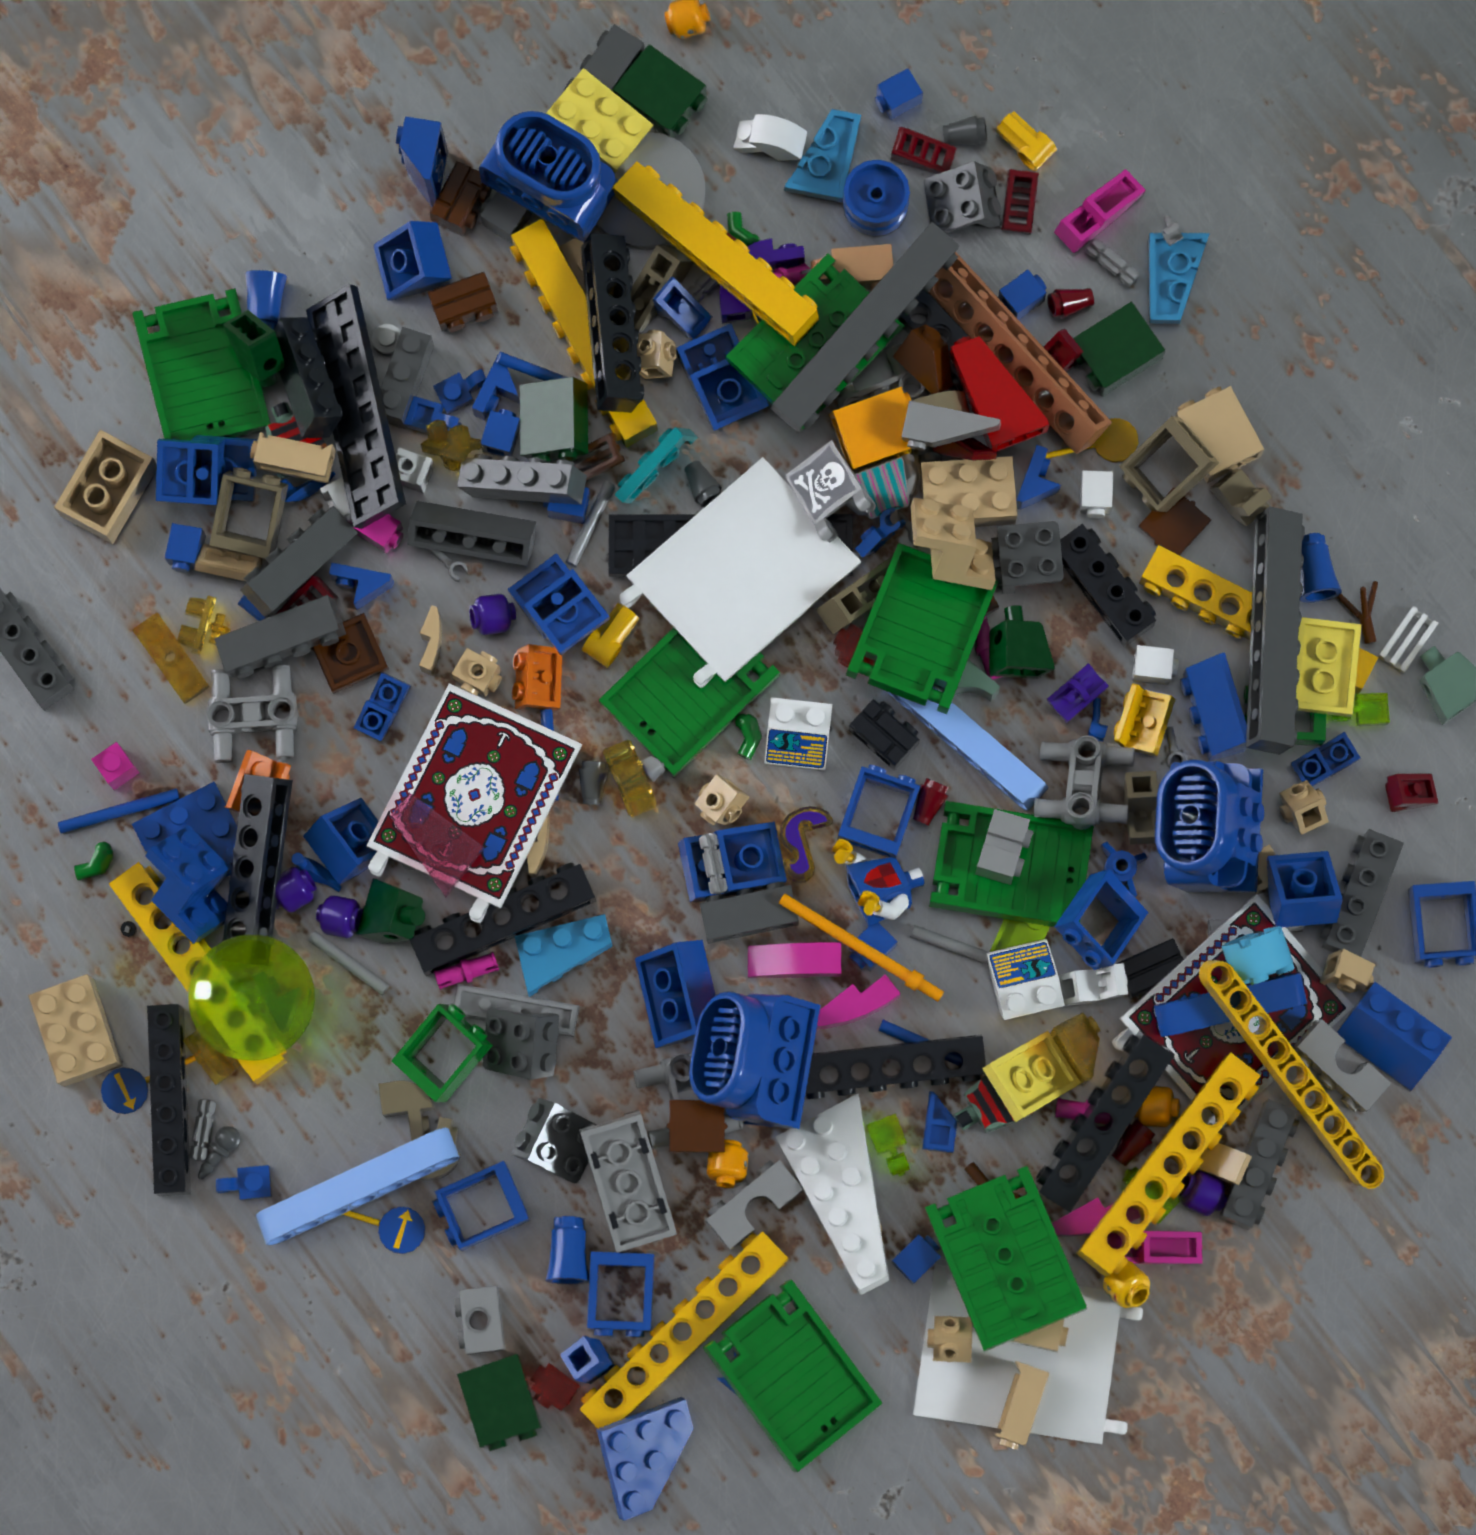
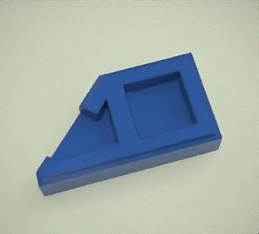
M929 1091L922 1149L954 1153L957 1120L947 1110L935 1092Z

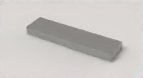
M457 984L453 1003L466 1014L464 1018L486 1021L487 1011L490 1008H499L527 1015L559 1014V1035L570 1037L575 1036L580 1009L579 1005Z

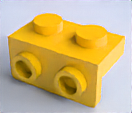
M1132 683L1130 691L1124 696V709L1121 719L1117 721L1114 727V741L1121 747L1135 748V752L1158 756L1176 699L1172 695L1144 690L1140 685Z

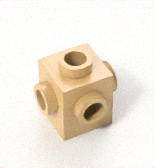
M649 330L645 334H638L637 356L641 358L639 375L644 379L672 377L674 360L677 357L676 343L660 330Z
M466 648L452 672L453 679L462 684L460 689L476 696L480 694L485 698L489 691L493 693L496 691L502 680V676L499 675L501 672L500 667L496 664L498 660L484 651L479 655Z
M716 774L711 782L701 788L698 794L699 798L694 804L702 810L700 816L710 824L715 825L719 823L728 826L741 815V808L749 799V796L731 780Z
M1307 780L1279 793L1283 804L1279 806V810L1286 823L1291 822L1301 835L1329 822L1324 807L1327 803L1323 793L1319 788L1315 790Z
M935 1316L934 1329H928L927 1348H933V1361L971 1363L973 1324L970 1317Z

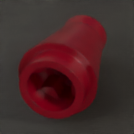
M1090 288L1055 289L1053 293L1047 296L1049 312L1053 318L1059 317L1063 319L1086 307L1093 306V292Z
M926 778L924 785L920 784L915 814L912 819L930 826L932 819L949 797L946 795L949 787Z
M1135 1119L1125 1129L1112 1156L1126 1167L1135 1157L1154 1143L1152 1139L1156 1134L1139 1122L1138 1119Z

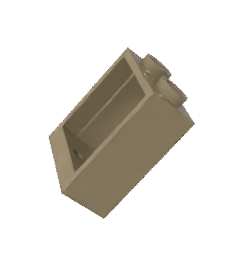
M1171 416L1119 467L1125 473L1122 477L1127 484L1134 489L1137 487L1144 495L1142 501L1150 510L1168 512L1216 467L1219 461L1181 418ZM1173 436L1198 467L1164 498L1139 467Z
M234 467L233 471L229 470L224 473L209 545L266 558L276 549L288 484L280 482L281 478L274 475L263 474L262 478L252 476L251 471L244 468ZM235 483L276 492L266 540L225 531Z

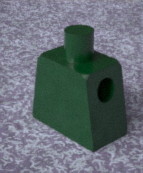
M247 310L224 323L223 327L241 366L259 380L262 386H272L278 381L276 373L285 367L278 339L273 329Z
M1020 605L1004 608L1005 621L991 628L989 632L990 676L1038 679L1054 670L1055 666L1043 625L1040 622L1024 621L1023 610Z
M373 878L356 935L381 944L410 941L413 938L416 926L422 925L425 921V912L422 909L423 898Z

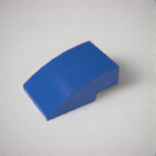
M731 323L676 347L678 359L714 431L769 406L767 399L725 360L726 355L739 343Z
M775 821L716 830L714 832L717 835L719 844L716 848L720 850L725 873L722 877L726 878L728 887L727 891L721 893L723 897L734 895L736 891L753 888L757 890L766 888V885L771 883L787 882ZM702 835L685 837L678 842L690 903L703 901L709 896L719 895L711 894L709 891L708 882H710V878L706 876L702 856L704 850L701 849L699 838Z

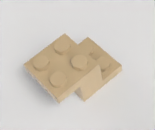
M914 497L911 504L913 544L930 548L933 579L992 590L996 581L992 542L976 539L973 509L962 505H951L936 502L932 499Z

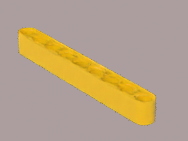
M1208 960L1203 963L1199 970L1201 983L1347 1177L1354 1184L1368 1189L1378 1187L1384 1179L1383 1167L1233 967L1226 962L1218 960ZM1218 966L1222 970V978L1219 982L1214 983L1211 979V972ZM1237 991L1241 996V1002L1236 1008H1233L1230 1004V997ZM1256 1016L1259 1019L1260 1026L1256 1032L1252 1033L1249 1029V1021ZM1275 1041L1278 1045V1052L1271 1058L1268 1055L1267 1049L1269 1044ZM1294 1066L1297 1070V1076L1294 1081L1288 1082L1286 1078L1287 1070ZM1313 1091L1316 1098L1312 1106L1307 1107L1305 1097L1308 1092ZM1332 1116L1334 1126L1330 1131L1326 1132L1324 1121L1327 1117ZM1350 1140L1353 1146L1352 1152L1348 1156H1344L1342 1147L1345 1142ZM1369 1165L1371 1175L1367 1180L1363 1181L1361 1171L1365 1166Z

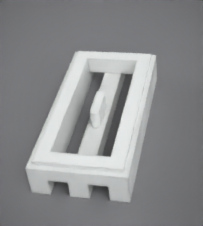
M1414 606L1378 656L1402 674L1407 670L1438 625L1437 621H1432L1428 618V615L1420 613ZM1413 617L1418 620L1394 656L1392 658L1388 656V652ZM1423 624L1428 626L1404 663L1400 664L1397 662Z

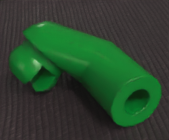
M729 212L727 214L728 233L744 242L747 247L760 241L758 235L752 234L743 228L741 212Z
M743 713L738 715L735 722L736 727L742 731L745 738L737 754L747 760H751L762 739V733L757 719L751 714Z
M98 843L95 846L90 862L74 866L77 880L99 876L107 872L114 856L109 843Z

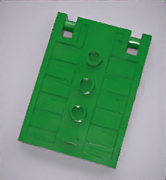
M829 253L795 286V292L800 296H809L817 304L818 307L816 309L819 316V321L796 346L786 340L764 320H761L726 355L725 360L771 404L776 401L869 294L849 272L844 269L840 273L833 266L836 260ZM823 275L832 281L828 286H825L819 280ZM898 319L895 321L899 324L898 328L888 339L885 336L879 339L876 343L879 349L868 362L863 358L858 363L856 368L860 371L851 382L904 329V325ZM843 381L836 390L841 393L849 384ZM823 404L816 413L819 415L827 406ZM803 426L800 431L803 432L806 428Z
M236 288L226 290V297L215 299L214 294H208L154 307L155 314L144 316L143 310L132 312L164 439L190 441L196 435L235 438L265 431V427L271 424L260 381L241 366L223 327L224 323L242 313ZM230 309L231 315L219 317L218 311ZM159 325L160 331L148 334L147 328Z
M898 543L847 669L846 676L856 679L858 673L869 677L867 683L869 685L923 706L926 705L927 700L939 704L937 711L947 714L998 581H995L992 590L935 580L932 574L931 555ZM864 657L876 661L874 666L863 662ZM933 684L944 687V693L933 689Z
M673 628L599 699V703L653 757L664 763L665 769L673 777H676L780 676V671L774 665L768 668L762 662L764 655L759 652L726 682L716 674L703 688H700L694 683L693 676L707 663ZM752 670L759 676L755 682L747 676Z
M946 801L943 816L948 818L947 823L942 822L932 883V885L937 886L936 892H931L929 907L1054 927L1086 881L1094 826L1080 830L1071 824H1065L1061 819L1034 817L1031 814L1000 810L1030 819L1028 829L1033 831L1029 848L1022 847L1019 858L1025 859L1020 878L1013 876L1012 883L1009 885L975 874L994 808ZM960 819L969 820L968 826L959 825ZM949 888L958 889L957 896L948 894Z
M1028 1166L1017 1169L1018 1176L1007 1180L1006 1175H1003L947 1198L948 1204L937 1208L935 1203L925 1207L984 1352L1087 1310L1086 1303ZM1024 1187L1027 1195L1015 1199L1012 1191ZM954 1216L956 1224L945 1228L942 1220Z
M791 1279L780 1286L782 1292L779 1295L769 1294L721 1333L724 1337L718 1343L710 1341L703 1349L793 1472H799L878 1408L882 1401ZM791 1302L795 1309L788 1314L784 1306ZM732 1348L737 1355L729 1361L725 1353Z

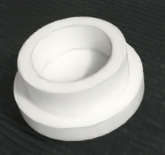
M383 324L377 327L372 335L375 349L383 354H392L398 341L400 330L392 324Z

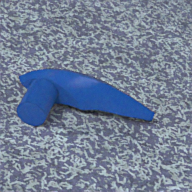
M334 471L331 472L329 481L336 475ZM287 479L280 481L288 484L285 502L304 500L327 484L312 480L294 487Z
M294 853L291 860L294 865L300 870L306 869L314 882L328 885L337 892L341 891V885L336 882L323 865L313 859L304 857L301 853Z

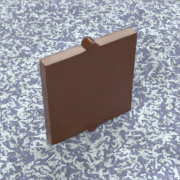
M1184 496L1168 512L1151 511L1138 527L1154 540L1155 546L1160 545L1180 556L1211 522V519L1195 506V501H1189Z
M669 1100V1123L666 1125V1128L669 1130V1152H725V1130L728 1127L725 1123V1108L707 1104L701 1100Z

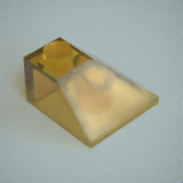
M1084 1012L1055 1026L1050 1033L1081 1082L1082 1088L1088 1085L1093 1078L1100 1041L1098 1033L1101 1032L1092 1016L1087 1018Z

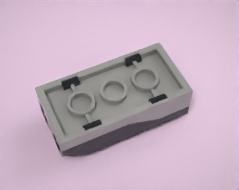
M639 1109L625 1113L624 1117L598 1125L593 1123L580 1127L579 1131L616 1253L677 1235Z

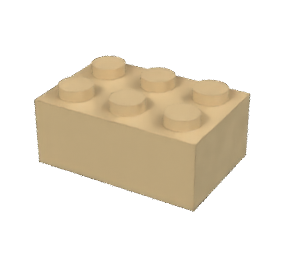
M99 430L54 508L60 517L113 544L155 474L157 464L153 457Z
M1013 456L975 461L965 459L921 462L920 481L922 499H932L936 502L972 508L975 527L1016 524L1017 504Z
M86 974L28 995L58 1084L65 1087L123 1066L94 978Z

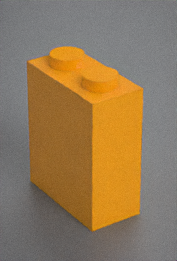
M902 387L839 408L829 414L844 458L852 471L912 449L907 447L908 442H904L901 437L909 401H912L908 392H903Z

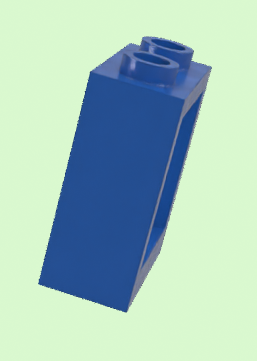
M869 765L868 768L862 766L837 840L844 839L852 846L888 858H897L919 794L920 785L915 784V779L899 774L898 778L887 775V770L876 765ZM866 781L909 795L894 841L850 827Z
M1107 869L1089 875L1054 927L1062 935L1064 941L1080 954L1083 961L1092 967L1093 970L1114 965L1149 912L1111 870ZM1095 896L1118 920V923L1102 946L1079 922Z
M1475 881L1412 885L1408 889L1415 963H1424L1425 968L1443 966V961H1455L1457 966L1474 964V959H1476ZM1463 898L1468 950L1425 952L1420 901Z
M505 1161L434 1191L437 1199L432 1202L439 1218L446 1217L450 1227L445 1229L448 1240L452 1247L458 1245L461 1251L531 1221ZM497 1176L514 1218L465 1239L448 1197Z
M591 1251L587 1328L594 1329V1335L613 1336V1330L626 1331L625 1337H644L645 1332L652 1330L654 1254ZM599 1266L645 1268L643 1322L596 1320Z

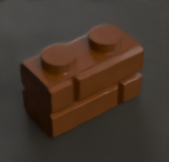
M456 161L429 212L431 221L437 222L438 225L448 228L450 231L461 236L464 235L467 228L472 230L479 215L476 213V210L480 203H484L490 197L492 188L481 182L478 170Z
M485 272L428 292L441 331H459L465 327V323L475 319L477 322L489 320L494 316L493 313L498 311Z

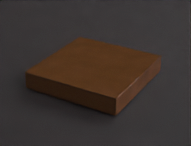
M364 613L343 622L346 635L338 637L339 641L329 646H322L320 644L312 647L333 694L389 670Z

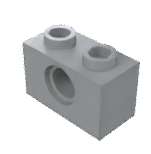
M490 1286L459 1290L460 1298H454L456 1317H462L463 1329L458 1330L460 1349L465 1348L467 1355L506 1350L499 1287ZM477 1312H484L488 1318L487 1325L481 1330H476L471 1325V1318Z

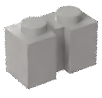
M994 809L976 868V875L1009 885L1012 883L1013 876L1020 878L1025 859H1021L1019 856L1022 847L1029 848L1033 831L1028 829L1030 819Z

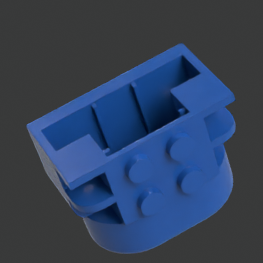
M538 111L522 112L508 119L500 128L496 142L479 166V173L483 184L583 243L614 197L613 186L618 182L613 169L600 161V154L587 137L554 117ZM547 156L555 158V160L550 164H546L541 161L544 157Z
M1203 760L1174 762L1171 765L1170 770L1165 774L1158 788L1155 822V844L1159 855L1164 860V876L1169 885L1188 893L1257 892L1259 852L1262 851L1263 840L1260 834V824L1264 819V806L1262 804L1263 769H1248L1242 764H1224L1220 761Z
M723 992L713 997L704 1007L699 1017L689 1072L691 1087L695 1095L707 1104L725 1108L730 1118L744 1121L746 1125L800 1129L821 1005L788 995L749 994L745 996L735 992Z

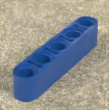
M1300 972L1269 978L1266 981L1253 985L1251 983L1246 984L1266 1013L1307 1004ZM1237 991L1230 997V1004L1233 1008H1236L1241 1002V996ZM1210 993L1154 1005L1161 1037L1231 1022Z

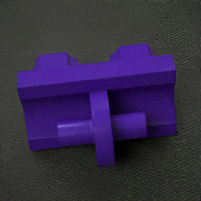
M1088 663L1048 697L1046 701L1068 723L1103 693L1109 685Z

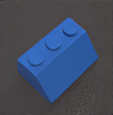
M405 116L403 126H398L396 134V144H399L402 164H405L408 176L430 206L433 207L442 190L448 157V148L442 124L438 121Z
M1225 652L1186 668L1183 673L1184 678L1180 679V684L1184 696H1189L1192 707L1189 708V714L1192 724L1198 725L1201 736L1197 737L1202 755L1207 754L1208 760L1213 761L1245 752L1247 724Z
M703 940L675 942L636 957V967L655 1048L695 1040L699 1017L707 1003L716 996Z
M1376 982L1363 994L1337 1030V1033L1345 1040L1344 1044L1409 1091H1412L1452 1039L1449 1034Z

